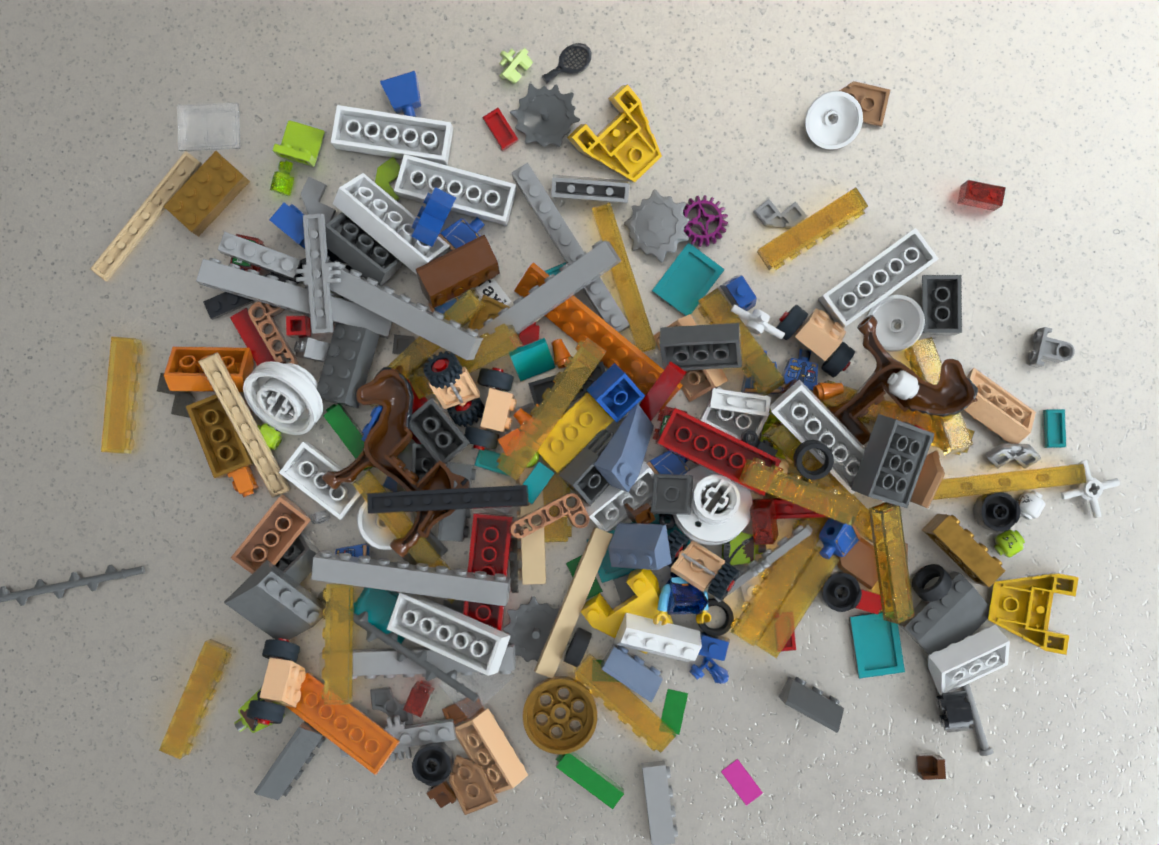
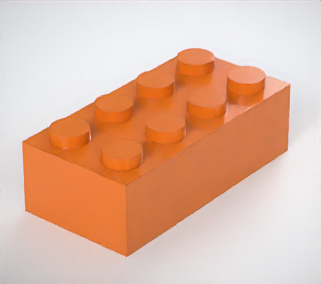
M172 347L164 373L169 390L215 392L198 361L218 352L238 391L243 392L244 381L252 373L254 367L250 348Z

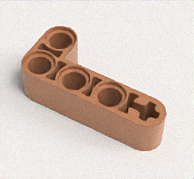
M256 302L251 305L248 314L275 362L286 364L285 358L282 357L284 355L287 359L291 360L289 363L298 365L296 356L273 318L285 309L280 307L273 308L272 305L262 302ZM263 309V315L256 318V311ZM268 325L273 327L270 334L265 333V328ZM281 341L282 348L275 351V343Z
M567 493L513 521L509 526V531L516 538H524L567 515L572 526L585 528L589 524V515L578 495ZM572 496L575 499V505L569 508L566 505V499ZM555 505L558 508V513L552 517L548 511L551 506ZM537 514L540 516L541 522L539 525L534 526L531 523V518ZM578 514L584 516V521L580 525L575 522V517ZM526 519L527 524L529 525V527H531V529L528 530V527H524L523 529H521V534L517 532L514 533V530L516 529L515 525H525L526 523L524 522V520Z

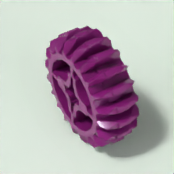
M706 195L703 196L702 200H700L699 196H696L695 202L690 198L688 200L689 205L686 203L685 210H683V215L687 217L690 211L695 208L697 209V217L691 219L686 224L684 232L692 239L691 245L698 241V247L702 246V242L708 247L710 244L709 240L716 244V238L721 239L723 237L721 233L726 232V229L722 226L728 225V222L724 220L728 217V214H721L725 211V207L718 208L721 202L717 201L714 204L713 197L706 201ZM704 208L711 210L714 214H707ZM700 217H701L704 221L706 220V222H705L704 225L702 224V222H698L699 219H700ZM717 221L716 230L708 235V225ZM689 227L699 229L702 235L694 233Z

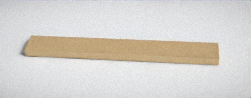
M185 151L90 270L104 281H108L166 210L163 206L200 168L202 163Z
M217 352L199 360L200 366L271 497L273 498L290 491L291 488L286 478L279 473L281 469L267 446L219 353Z
M596 527L593 528L534 669L536 673L549 678L554 677L613 534Z

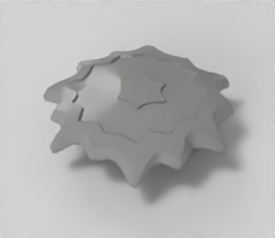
M654 189L650 198L642 199L640 206L633 205L632 217L624 222V225L630 230L629 238L633 240L632 251L642 249L646 255L654 254L660 262L664 261L667 252L675 253L678 242L689 240V237L684 232V228L689 222V218L683 215L686 202L674 203L671 196L663 197Z

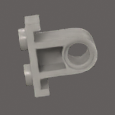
M1039 328L1033 336V342L1035 343L1029 354V366H1044L1045 362H1042L1041 359L1058 363L1068 361L1073 358L1075 349L1071 343L1047 337V334L1052 332V328ZM1060 348L1064 351L1063 357L1059 354Z
M308 337L299 338V341H296L294 345L295 356L325 362L330 343Z

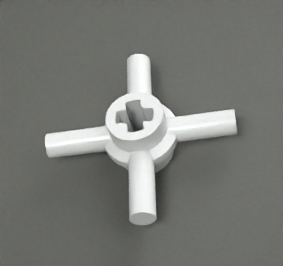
M733 305L731 312L748 321L745 327L749 331L761 335L763 330L780 340L785 335L784 332L767 323L770 316L765 312L755 309L751 314L737 305Z
M1087 460L1079 461L1083 480L1079 483L1078 488L1061 492V498L1064 500L1081 496L1083 499L1089 500L1093 517H1101L1097 498L1100 497L1104 489L1119 486L1120 481L1118 478L1100 482L1096 478L1091 477Z

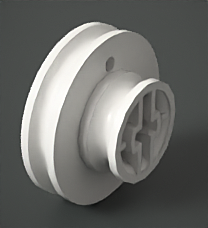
M264 362L259 364L244 381V396L252 411L263 422L280 432L290 435L305 434L311 430L322 416L323 403L317 391V382L306 369L299 365Z
M702 466L688 471L685 475L693 476L691 514H672L677 527L689 539L703 545H721L733 540L741 533L750 520L753 507L750 490ZM706 489H708L707 492L704 494V496H703L702 499H701V495L703 494V492H704ZM718 491L722 496L711 512H709L705 508ZM728 503V507L720 513Z

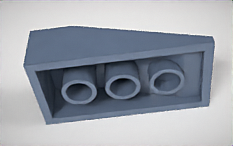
M636 404L630 410L594 464L610 486L629 492L639 477L654 425L639 404Z

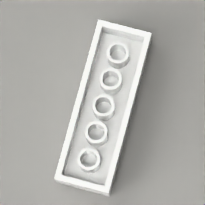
M337 105L331 144L335 149L398 159H403L404 154L448 166L453 127L451 122Z
M404 154L394 189L398 197L423 203L428 192L432 194L434 188L437 187L456 197L450 211L478 217L479 219L507 226L517 191L516 184Z
M364 173L339 187L333 205L416 275L417 268L447 253L450 245L439 236L433 247L411 237L415 230L411 227L416 217Z
M915 228L818 298V300L835 322L846 327L939 258Z
M798 380L770 405L771 412L801 443L807 440H818L824 443L831 450L834 458V464L830 473L851 494H854L855 491L851 490L866 448ZM816 448L810 449L809 451L824 464V453Z
M404 592L399 593L387 630L487 676L498 673L511 636L421 595Z

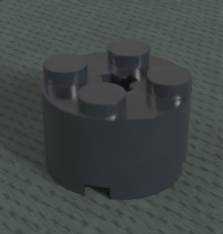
M988 492L977 498L974 505V516L976 522L985 529L1007 531L1018 522L1020 506L1007 493Z
M841 571L829 572L819 583L818 597L825 606L834 611H849L855 608L861 600L862 592L858 581L847 573ZM837 589H841L843 591L842 594H838L836 592Z
M965 690L943 693L942 696H936L937 706L942 711V715H939L940 725L948 733L973 730V727L970 725L973 724L970 702H965L964 697L968 696Z
M444 742L422 745L412 762V771L415 778L428 786H436L443 783L449 776L454 763L450 748ZM430 760H433V762H436V763H437L436 766H434L433 763L430 764V763H429Z

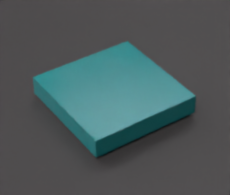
M545 338L509 352L520 382L556 368Z

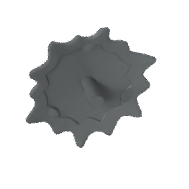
M531 83L529 84L527 95L519 99L520 107L517 110L510 111V114L518 121L515 129L526 136V144L538 142L543 147L548 144H553L557 147L561 146L562 138L571 131V125L580 121V118L574 115L576 107L571 104L574 93L561 94L557 84L551 90H548L546 86L537 89Z
M533 596L528 604H521L519 609L507 610L510 623L503 627V631L511 635L508 643L515 644V656H521L526 662L531 660L538 662L560 608L553 609L548 603L539 604Z

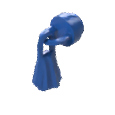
M704 657L699 667L693 664L689 671L697 680L705 676L702 671L704 668L712 675L715 683L725 684L729 678L728 671L717 665L709 657ZM709 661L713 665L711 668L708 666Z

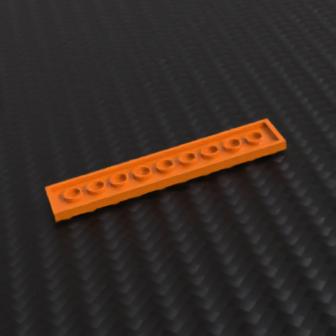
M533 262L514 291L525 298L530 294L528 292L530 289L537 285L539 287L545 283L544 280L549 275ZM574 295L544 315L600 362L603 361L607 368H610L615 363L645 396L664 371L663 368ZM681 383L677 385L675 390L672 392V394L666 400L664 405L661 407L660 411L664 409V407L681 389V387L683 386Z

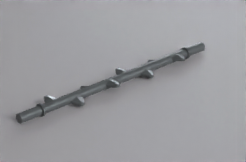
M108 565L105 574L81 578L77 572H72L69 581L46 585L42 579H38L34 588L10 592L6 586H2L0 588V603L16 599L20 606H23L28 597L53 592L59 599L63 597L65 589L85 585L91 591H96L99 582L119 578L125 579L129 576L144 574L145 568L140 566L116 571L113 565Z
M321 592L318 595L319 600L330 606L332 610L339 612L340 623L350 619L367 631L366 640L368 642L378 638L397 651V661L401 662L408 658L426 670L425 679L427 681L437 677L454 688L457 693L460 692L473 702L478 700V694L457 681L456 670L446 674L429 663L426 650L417 654L397 642L398 634L394 632L385 634L368 622V612L365 611L356 615L341 605L339 601H335L325 593Z

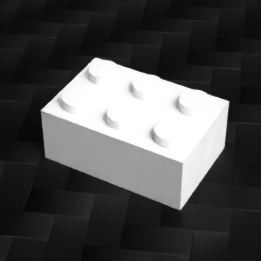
M709 400L699 420L741 440V434L746 430H752L759 436L768 417L709 408Z

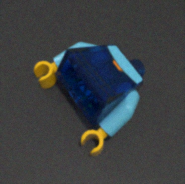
M671 572V578L662 587L657 608L659 614L654 616L653 623L655 625L658 624L659 617H661V625H665L668 622L665 612L668 615L697 614L696 621L698 624L710 622L711 615L707 612L709 603L707 591L702 592Z

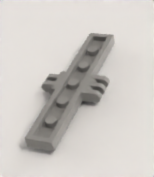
M324 214L303 215L307 265H302V269L295 270V274H303V277H296V282L303 281L304 285H308L312 333L333 332L330 283L341 282V278H334L333 276L341 274V270H333V267H340V262L328 263Z
M808 524L804 527L802 525L798 526L792 531L793 535L787 538L785 536L778 541V546L775 549L769 548L761 554L762 557L758 561L755 559L746 566L747 569L742 573L740 572L728 595L754 576L759 575L760 572L771 566L775 560L812 534V528Z
M399 715L394 717L395 723H393L391 716L387 717L385 730L400 741L390 755L391 761H396V753H398L399 760L404 759L403 752H405L407 759L411 758L410 747L456 740L453 718L405 726V722L400 721ZM340 749L341 757L350 756L342 749Z

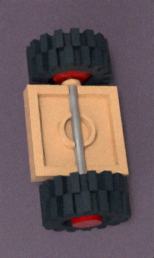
M441 351L438 356L436 354L432 355L434 358L427 360L429 363L424 364L425 368H423V371L429 381V386L444 409L448 410L447 412L453 422L461 427L463 425L466 427L468 423L471 426L473 421L477 423L479 421L478 417L482 418L485 407L479 398L480 392L466 367L461 366L457 357L452 352L445 351L443 354Z
M673 530L670 536L668 535L672 563L667 566L671 568L670 571L702 592L709 586L708 593L722 601L728 595L732 586H734L740 570L697 542L691 541L687 546L689 538L679 531Z

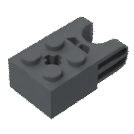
M608 429L598 432L559 475L570 489L590 506L610 485L594 466L614 436L613 432Z

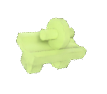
M525 48L520 50L514 58L512 56L516 52L513 49L508 53L505 51L500 53L503 59L499 64L504 67L508 63L507 67L499 75L502 79H507L515 84L521 78V75L515 70L516 66L519 64L526 71L533 62L527 55L528 51Z

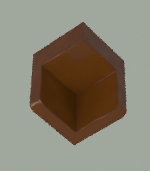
M628 503L624 504L627 516L633 523L649 524L655 520L654 514L651 513V506L648 503L635 510Z
M940 755L916 756L917 775L922 780L946 779L945 759Z
M447 780L439 785L431 786L426 793L430 800L435 799L440 808H443L450 802L451 804L455 803L457 799Z

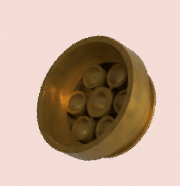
M564 676L548 678L538 683L527 696L523 708V725L529 739L538 748L552 754H568L582 748L592 737L597 725V707L594 697L588 688L581 682ZM565 688L569 691V695L561 697L558 693L559 690ZM543 695H548L551 701L545 704L541 702L540 698ZM576 701H581L584 707L577 710L573 707V704ZM563 708L566 713L563 716H558L555 710ZM544 714L548 719L546 722L541 723L537 720V716ZM577 720L581 725L579 728L574 729L570 726V722ZM554 727H559L562 729V733L554 735L551 730Z

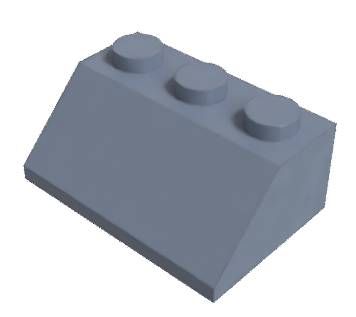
M617 524L609 545L611 567L659 570L671 564L666 525Z
M613 644L601 662L602 670L649 702H652L663 680L660 675L661 671L654 666L647 667L644 665L645 661L637 655L633 657L628 654L629 650L627 648Z

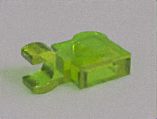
M287 160L279 162V172H274L270 187L271 191L285 196L291 195L294 177L290 176L293 167L292 162Z

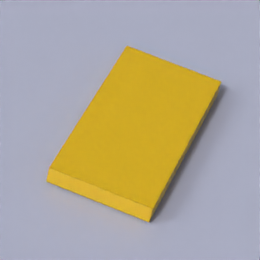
M587 392L531 446L559 473L586 447L598 432L606 429L614 420Z

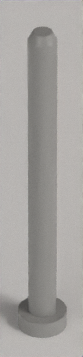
M968 683L962 686V689L968 695L965 697L966 702H970L973 724L981 747L979 754L980 756L991 755L994 752L992 747L988 746Z

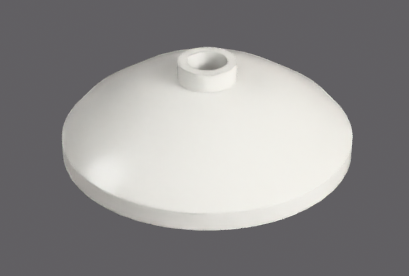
M830 91L822 94L812 102L807 110L805 128L808 136L816 145L825 149H838L846 146L855 139L862 127L863 113L861 106L853 96L846 92ZM833 114L834 118L828 120L829 115Z
M891 295L884 298L873 306L868 316L873 315L878 322L876 335L886 351H901L912 346L921 336L925 325L924 313L915 300L904 295ZM898 324H901L900 329H896Z
M367 499L362 503L357 514V527L361 537L367 544L380 550H391L392 548L389 544L394 539L404 537L414 524L413 512L368 514ZM380 519L384 520V525H380Z

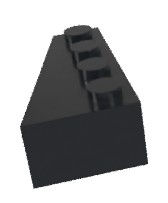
M603 361L528 383L539 421L584 396L587 393L586 389L606 372Z

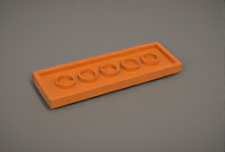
M307 672L305 680L301 684V698L299 702H297L296 707H286L374 775H377L400 741L311 673Z

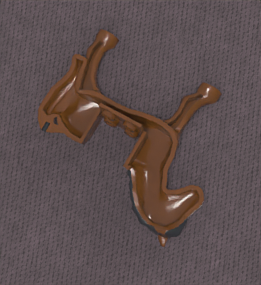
M870 315L861 321L857 329L864 334L863 346L874 356L876 369L849 399L839 405L826 408L864 445L869 441L871 433L859 418L868 413V408L872 404L878 405L885 398L886 392L904 412L907 410L919 411L922 414L944 417L956 415L966 409L971 403L977 402L978 388L966 377L961 363L956 359L944 360L941 365V373L937 385H933L918 377L914 371L894 359L885 350L876 335L878 322L873 315ZM904 370L917 378L919 390L912 399L902 400L890 393L888 379L893 373ZM793 379L788 382L781 392L784 394L797 380Z
M401 365L395 369L383 367L376 374L374 380L357 390L356 397L359 403L363 405L378 404L383 406L379 421L370 430L364 442L363 451L355 461L340 471H328L321 477L332 489L336 490L345 482H354L365 468L371 466L394 479L406 491L470 488L469 480L466 477L452 473L440 460L418 482L420 478L413 471L405 469L406 464L401 459L396 458L406 448L413 436L409 428L414 395L411 384L402 374L403 367ZM455 510L416 512V519L412 528L404 537L394 539L389 544L390 547L399 556L404 557L408 554L409 549L418 543L420 537L428 538L432 527L440 520L451 515Z

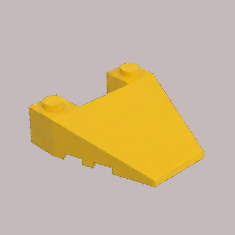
M627 84L619 87L608 98L619 114L602 131L595 135L587 124H580L567 138L580 153L623 177L636 182L662 155L654 134H652L647 116L645 117L642 103Z
M635 569L629 574L626 583L635 595L612 609L599 593L585 602L581 610L582 615L593 628L613 638L616 637L626 613L653 619L655 615L659 614L657 608L661 591L658 579L651 570ZM665 612L668 618L667 623L673 624L670 613Z
M1048 573L995 581L993 583L988 620L1045 651L1067 655L1069 635L1050 631L1048 626L1053 594L1058 593L1076 597L1079 577Z

